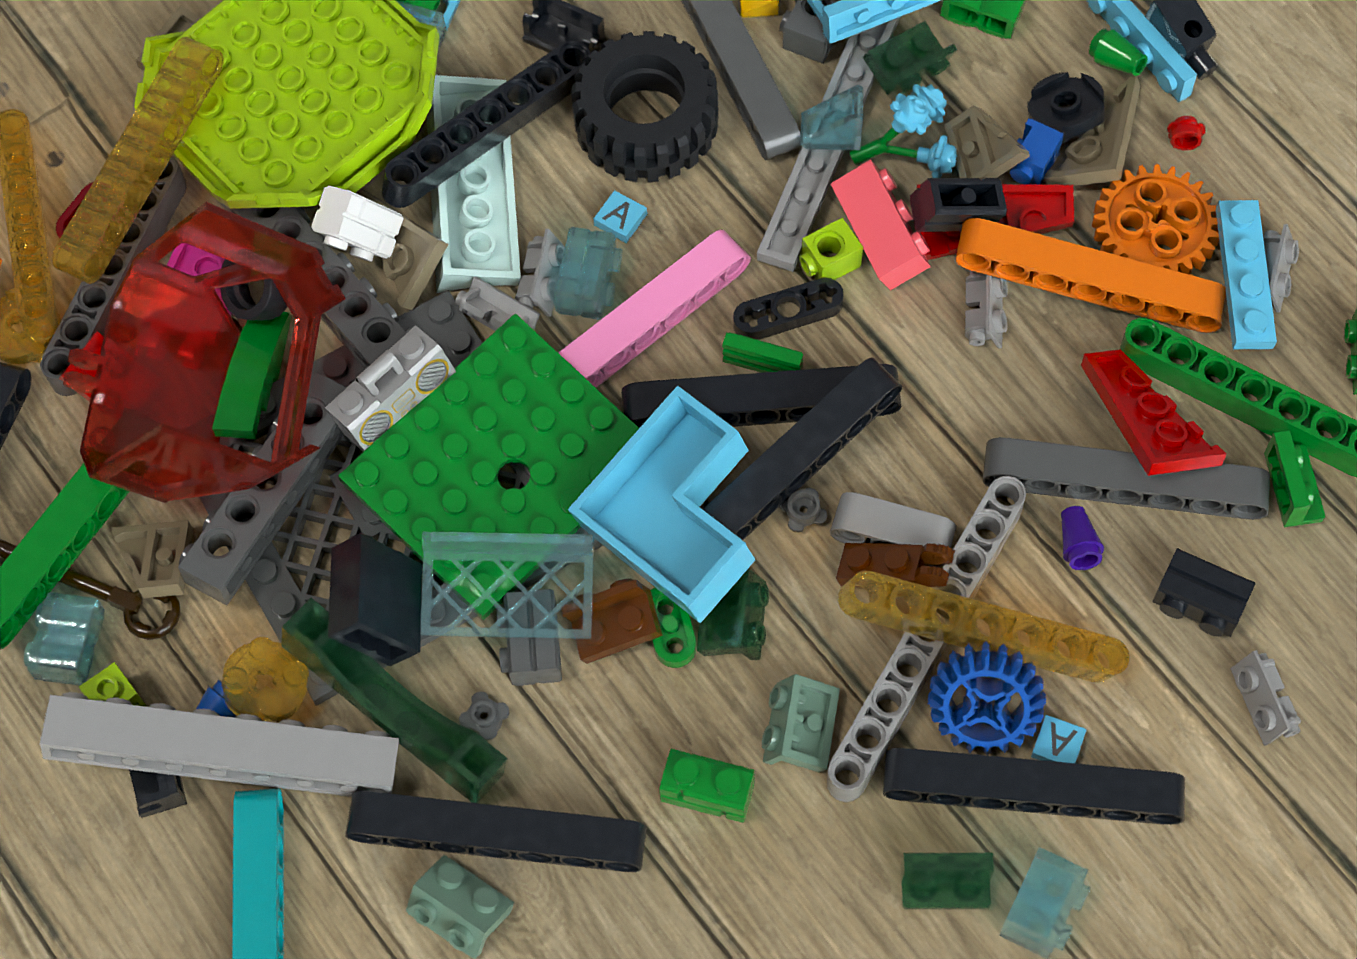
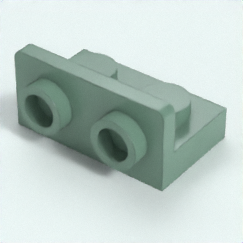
M797 674L777 682L769 696L771 715L769 725L766 727L762 737V748L765 749L763 762L772 765L784 761L816 772L827 770L840 688Z

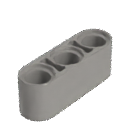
M846 492L840 497L830 535L842 543L911 544L923 546L927 543H935L937 545L945 544L951 548L956 524L950 519L937 514L859 493ZM925 564V566H930V567H933V566H934V567H939V568H940V567H943L944 564H940V565Z

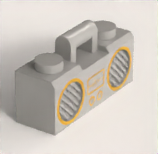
M415 325L389 350L387 349L357 376L359 382L356 380L352 382L325 409L343 434L364 452L390 427L453 375L456 370L442 348Z

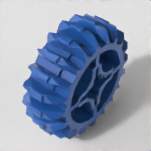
M987 641L982 645L981 651H975L968 643L965 647V656L953 650L949 655V663L941 661L938 665L937 675H933L930 680L931 692L928 693V704L932 707L931 718L933 722L939 723L941 736L951 734V742L954 747L963 741L967 742L969 753L974 751L976 746L983 747L987 756L991 753L992 747L998 746L1005 754L1009 749V742L1021 747L1024 742V735L1033 736L1036 732V723H1041V720H1043V707L1046 704V694L1042 690L1043 679L1041 675H1035L1036 667L1033 662L1023 663V655L1020 650L1008 656L1007 647L1004 643L997 651H990V645ZM963 684L966 688V695L963 696V702L956 705L952 695ZM1018 692L1022 700L1019 706L1010 713L1007 709V703L1011 701V696Z

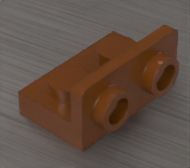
M621 579L615 581L610 585V589L597 594H581L575 597L572 603L561 607L562 616L571 621L580 660L586 664L662 636L651 590L638 580Z

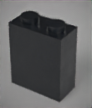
M363 533L354 535L348 540L332 547L328 637L388 666H393L420 653L422 564Z

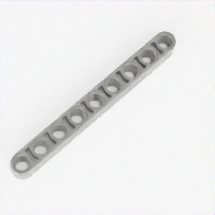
M1001 476L995 479L988 488L953 549L955 552L952 563L943 566V569L949 573L947 586L931 587L833 756L828 767L827 789L836 800L852 802L858 799L864 792L1018 522L1026 498V489L1017 478ZM1006 496L1011 498L1015 504L1005 506L1000 504L996 498ZM988 529L996 537L984 539L978 535L977 531ZM968 562L973 564L977 571L965 573L957 565ZM942 596H950L957 601L958 605L945 607L937 599ZM922 630H930L937 634L938 639L933 642H926L919 638L918 633ZM909 664L914 666L919 673L914 677H906L900 674L897 668L901 665ZM883 699H889L897 703L899 708L894 712L887 713L879 709L877 703ZM868 734L874 736L879 744L874 748L866 749L861 747L856 739L861 735ZM842 770H849L857 775L858 780L854 784L844 785L837 781L835 775Z

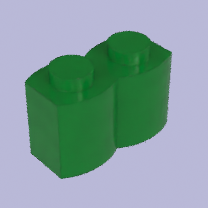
M943 0L940 15L953 23L967 27H976L984 33L1004 39H1011L1026 0Z

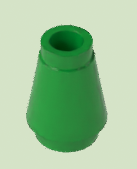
M1107 29L1100 30L1094 36L1089 46V55L1094 58L1096 64L1131 73L1134 76L1141 74L1148 61L1147 55L1143 54L1115 29L1109 31Z

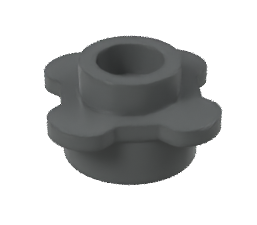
M813 488L795 491L780 506L781 510L787 513L789 518L788 527L793 532H802L806 526L812 524L822 525L827 519L826 510L820 507L819 493ZM801 507L807 508V512H806V513L800 512V508H801Z
M477 692L471 697L472 704L467 712H463L460 715L459 723L463 729H471L475 734L481 736L483 740H492L497 736L503 720L508 718L509 708L503 702L496 703L489 699L487 693ZM482 713H487L488 717L486 719H481L480 715Z

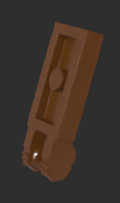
M845 543L836 579L841 587L892 589L947 586L949 573L943 568L925 566V564L949 565L953 561L955 550L945 544L937 545L935 543H927L924 546L911 544Z

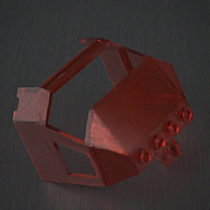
M205 202L134 258L110 305L100 355L78 348L69 351L68 362L85 370H96L95 378L72 371L65 372L63 385L69 387V389L72 388L80 393H92L80 446V454L90 478L167 503L173 500L248 490L321 448L309 444L299 450L321 315L346 298L338 284L334 286L331 284L321 267L325 262L317 248ZM181 243H187L236 264L193 276L158 261ZM272 278L295 319L271 462L219 444L220 437L215 436L212 430L222 387L240 333L215 289Z

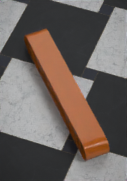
M971 218L963 222L956 262L965 269L1197 332L1211 333L1221 329L1226 290L1220 283L986 219Z

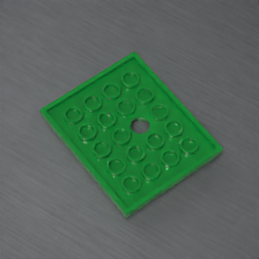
M516 313L455 368L456 372L391 426L338 475L339 481L482 620L487 618L504 601L506 593L514 592L581 528L580 524L569 513L568 508L639 429ZM518 462L527 467L530 472V479L525 487L520 490L516 488L507 490L500 485L498 473L505 464Z

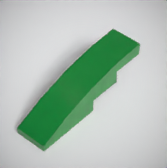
M283 312L279 317L271 320L246 321L231 358L212 426L215 436L256 439L261 411H267L272 383L279 379L292 317L290 312Z

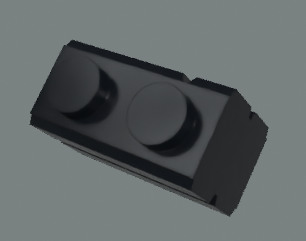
M927 178L920 185V188H917L910 195V205L917 232H961L965 220L980 218L999 222L1006 215L1007 210L1002 183L999 178H983L982 180L979 178Z
M1177 548L1152 602L1160 605L1159 609L1167 616L1181 619L1184 616L1198 622L1199 628L1207 634L1218 637L1225 634L1231 637L1256 583Z

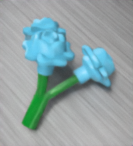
M918 84L913 85V91L907 97L899 93L896 96V100L890 104V108L894 112L892 127L881 138L850 151L854 164L858 165L882 153L917 158V162L928 164V168L932 172V178H941L942 173H952V168L956 165L957 154L956 147L947 144V135H942L938 143L933 144L931 148L919 147L918 150L889 145L891 140L905 130L909 133L916 131L922 135L926 132V127L932 124V121L942 123L944 120L943 116L945 115L944 108L947 105V101L943 98V93L939 89L934 88L932 84L927 87H921Z

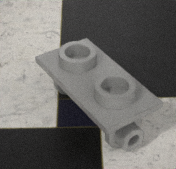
M1288 224L1283 225L1281 235L1273 230L1265 231L1263 235L1271 301L1276 312L1279 313L1283 298L1289 297L1291 291V276L1289 274L1291 264H1296L1299 256L1298 241L1293 240Z
M545 229L544 237L535 236L533 241L528 243L523 270L526 273L534 272V275L521 276L515 296L517 301L531 309L538 306L547 317L551 316L554 301L558 297L560 275L567 257V248L550 229Z
M970 271V275L966 277V305L968 307L980 305L979 309L965 311V337L969 339L970 345L981 346L985 343V340L992 339L998 349L1002 348V333L1007 331V317L1003 310V298L1007 297L1008 293L1006 280L975 271Z
M477 277L473 278L469 291L462 290L455 300V304L459 306V310L494 331L501 327L515 313L533 330L540 317V313Z
M1255 650L1231 668L1236 685L1243 696L1253 724L1264 746L1270 744L1281 735L1287 738L1301 732L1298 726L1301 723V719L1297 716L1289 696L1277 697L1276 692L1283 690L1285 687L1275 667L1274 659H1268L1266 653L1258 654L1257 650Z

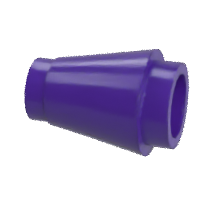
M1071 506L1061 512L1064 560L1069 562L1070 567L1075 570H1087L1097 566L1102 561L1104 546L1085 509L1082 506Z

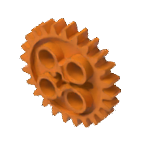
M1155 164L1152 173H1147L1145 167L1139 165L1136 176L1126 169L1124 170L1122 181H1111L1109 189L1103 188L1101 190L1100 198L1096 201L1093 212L1095 215L1092 220V227L1096 228L1093 239L1094 241L1103 242L1100 251L1191 275L1193 267L1201 270L1205 260L1212 258L1215 250L1214 246H1217L1219 242L1216 217L1217 205H1210L1214 194L1212 192L1200 193L1203 186L1202 181L1196 182L1193 185L1188 183L1190 178L1189 172H1186L1181 178L1176 177L1174 166L1169 169L1167 174L1161 172L1159 164ZM1143 198H1151L1156 202H1148ZM1177 216L1187 217L1190 221L1181 220ZM1123 226L1133 227L1136 231L1126 230ZM1158 245H1166L1170 247L1171 250L1162 249Z

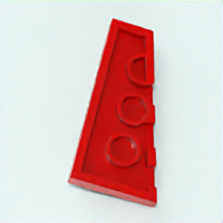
M1002 184L1007 210L1006 215L997 223L1037 234H1044L1073 226V185ZM920 232L930 249L925 254L927 260L957 254L961 232Z
M1121 349L1084 354L1081 363L1082 369L1148 476L1223 465L1226 453L1218 445L1210 446L1202 438L1204 431L1194 421L1186 422L1175 411L1177 404L1168 395L1163 396L1156 393L1151 388L1153 381Z

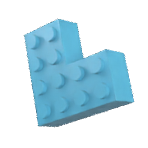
M678 385L568 508L569 513L580 524L582 529L699 623L706 618L755 561L744 541L700 508L702 503L749 450L735 428Z

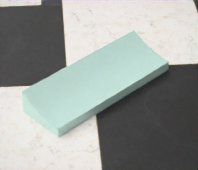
M435 75L432 107L427 114L428 135L504 84L506 80ZM509 136L431 190L433 234L449 244L435 269L437 293L470 288L474 277L483 280L491 286H518L520 282L511 138ZM455 141L456 143L464 144L463 142Z

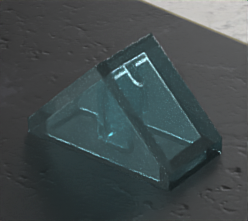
M857 84L802 112L800 146L805 149L860 150L863 124V87Z

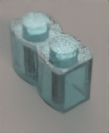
M49 592L45 602L38 605L35 614V625L38 628V632L33 642L30 641L27 644L24 652V664L35 680L78 686L87 681L92 665L94 647L98 641L104 619L105 609L98 598Z

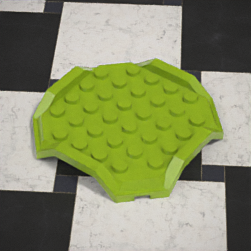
M223 0L186 31L145 38L142 64L145 69L143 81L138 83L134 108L170 153L217 201L230 209L319 205L324 187L329 185L356 193L384 170L393 158L411 146L432 107L440 35L435 26L418 22L396 0Z

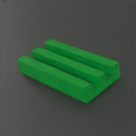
M726 332L722 348H724V363L760 373L803 370L804 353Z

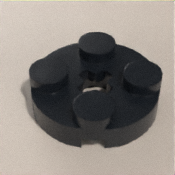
M1069 72L1050 75L1034 86L1031 91L1032 97L1027 102L1029 118L1064 133L1062 143L1068 142L1072 137L1090 131L1105 120L1103 88L1095 78L1087 74L1081 73V78H1069ZM1064 102H1065L1067 105L1074 104V105H1072V106H1070V107H1067V108H1061V107H1060V104H1061V103H1064Z

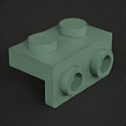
M443 855L413 885L406 912L419 924L428 927L447 940L455 949L476 959L481 954L489 935L511 913L514 902L446 855Z

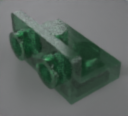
M923 21L871 49L863 56V59L885 93L889 95L900 88L903 93L913 89V85L920 84L923 81L921 77L927 73L931 77L937 76L951 65L948 59L958 49L954 44L943 49L927 23Z
M750 568L746 570L706 618L699 623L697 651L703 656L742 653L750 660H760L761 648L766 640L764 613L765 606L769 603V589L766 581Z
M904 853L901 862L902 907L906 910L988 909L991 905L990 879L994 872L993 853Z

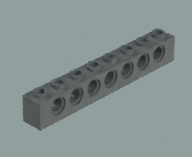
M220 203L255 244L276 247L285 254L292 268L293 288L364 369L411 330V328L404 330L398 324L400 319L387 302L383 305L379 303L376 299L377 293L365 277L359 280L353 274L355 269L344 253L340 252L336 255L331 246L323 243L325 236L313 231L309 225L311 220L302 207L230 209ZM386 339L383 342L377 343L379 340Z

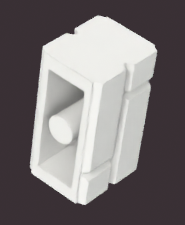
M329 185L324 187L319 202L321 208L316 211L311 226L313 231L325 236L323 243L346 251L347 246L352 247L350 255L372 262L374 256L385 259L391 257L396 243L394 237L399 234L404 219L402 214L352 191Z

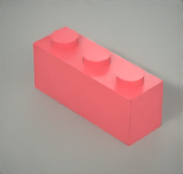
M870 159L830 183L878 279L889 290L896 288L931 267L925 256L930 251L929 246L920 232L916 231L913 233L908 223L913 220V216L903 199L896 200L892 191L897 188V185L887 168L879 170Z

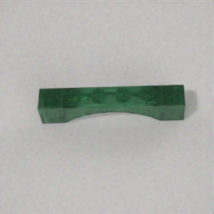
M310 598L282 626L281 646L392 738H399V744L471 803H479L503 776L508 758L475 731L448 719L422 702L388 674L373 658L329 638V612L313 598Z

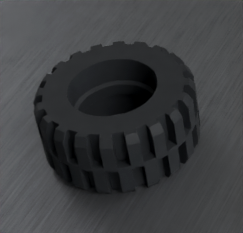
M643 31V35L633 36V32L622 34L621 39L614 42L613 39L604 42L601 44V51L593 50L585 58L586 65H581L575 74V83L572 85V108L578 142L582 150L588 152V158L596 166L600 167L604 164L606 173L617 177L619 173L623 174L627 181L637 182L638 178H647L648 182H657L660 176L668 175L670 179L681 175V168L686 167L688 170L699 162L698 154L701 156L707 154L712 146L711 140L716 137L718 129L717 80L714 71L709 69V62L701 53L695 55L694 46L686 41H682L680 44L675 36L666 33L661 37L655 36L654 31ZM638 91L661 92L679 103V107L671 115L653 123L630 122L617 116L612 111V108L619 100Z

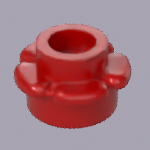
M1186 115L1180 116L1171 122L1167 127V132L1169 133L1170 143L1174 148L1187 151L1200 146L1202 135L1205 134L1206 128L1203 123H1198L1195 117Z

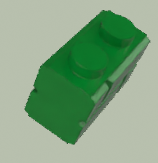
M670 749L659 787L660 800L664 803L718 817L724 814L726 819L744 823L755 784V770Z

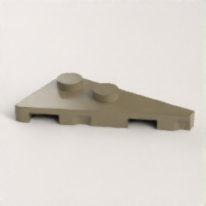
M1129 76L1128 80L1121 84L1112 94L1115 102L1106 111L1104 122L1080 135L1077 140L1065 150L1067 159L1057 171L1049 169L1046 172L1044 179L1047 185L1077 186L1121 179L1141 87L1137 76Z
M362 188L356 192L360 196L398 212ZM402 214L404 219L399 234L394 237L396 243L392 255L387 259L380 258L383 261V269L387 278L394 281L400 294L396 298L398 304L413 310L449 244Z

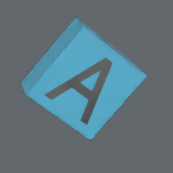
M614 190L594 217V226L627 243L647 216V208Z
M1045 715L1031 758L1043 761L1075 763L1087 729Z

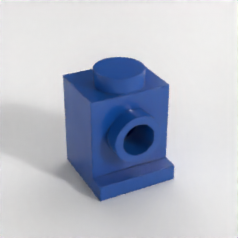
M1028 118L1025 123L1023 139L1019 138L1017 141L1029 151L1030 157L1014 166L1010 170V176L1020 184L1042 185L1046 172L1052 168L1059 156L1064 133Z

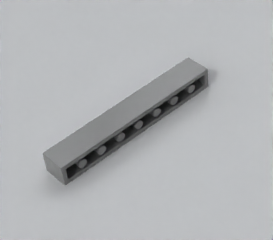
M67 692L62 694V696L50 695L40 739L43 759L349 797H352V793L355 791L392 794L399 738H392L388 733L382 731H368L365 734L348 732L346 728L336 725H327L320 729L305 727L302 722L296 720H282L280 723L264 722L261 718L249 714H241L233 718L219 716L217 712L209 709H196L193 712L177 711L174 707L162 703L151 704L150 707L137 706L121 698H109L106 702L89 700L87 696L74 692Z

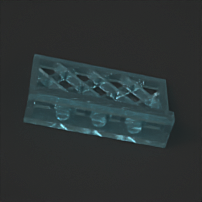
M422 532V549L424 552L421 636L592 639L593 561L595 549L593 535ZM433 560L452 561L462 572L444 590L433 579ZM458 561L473 562L465 569ZM482 561H493L504 574L485 590L470 573ZM500 561L515 563L507 569ZM524 562H536L546 575L528 591L512 574ZM542 562H556L558 564L549 570ZM566 563H584V580L570 592L555 574ZM467 577L481 591L482 595L463 611L448 594ZM509 577L525 595L506 612L493 599L491 594ZM549 579H552L567 595L551 612H548L533 597ZM432 585L440 592L433 600ZM584 588L582 604L575 596ZM445 597L461 615L448 627H431V610ZM487 598L503 616L490 628H480L468 615ZM528 599L545 615L533 629L521 628L511 617ZM572 600L583 611V630L564 629L553 617ZM465 619L472 627L457 626ZM508 620L515 628L499 627ZM551 621L557 629L541 628Z

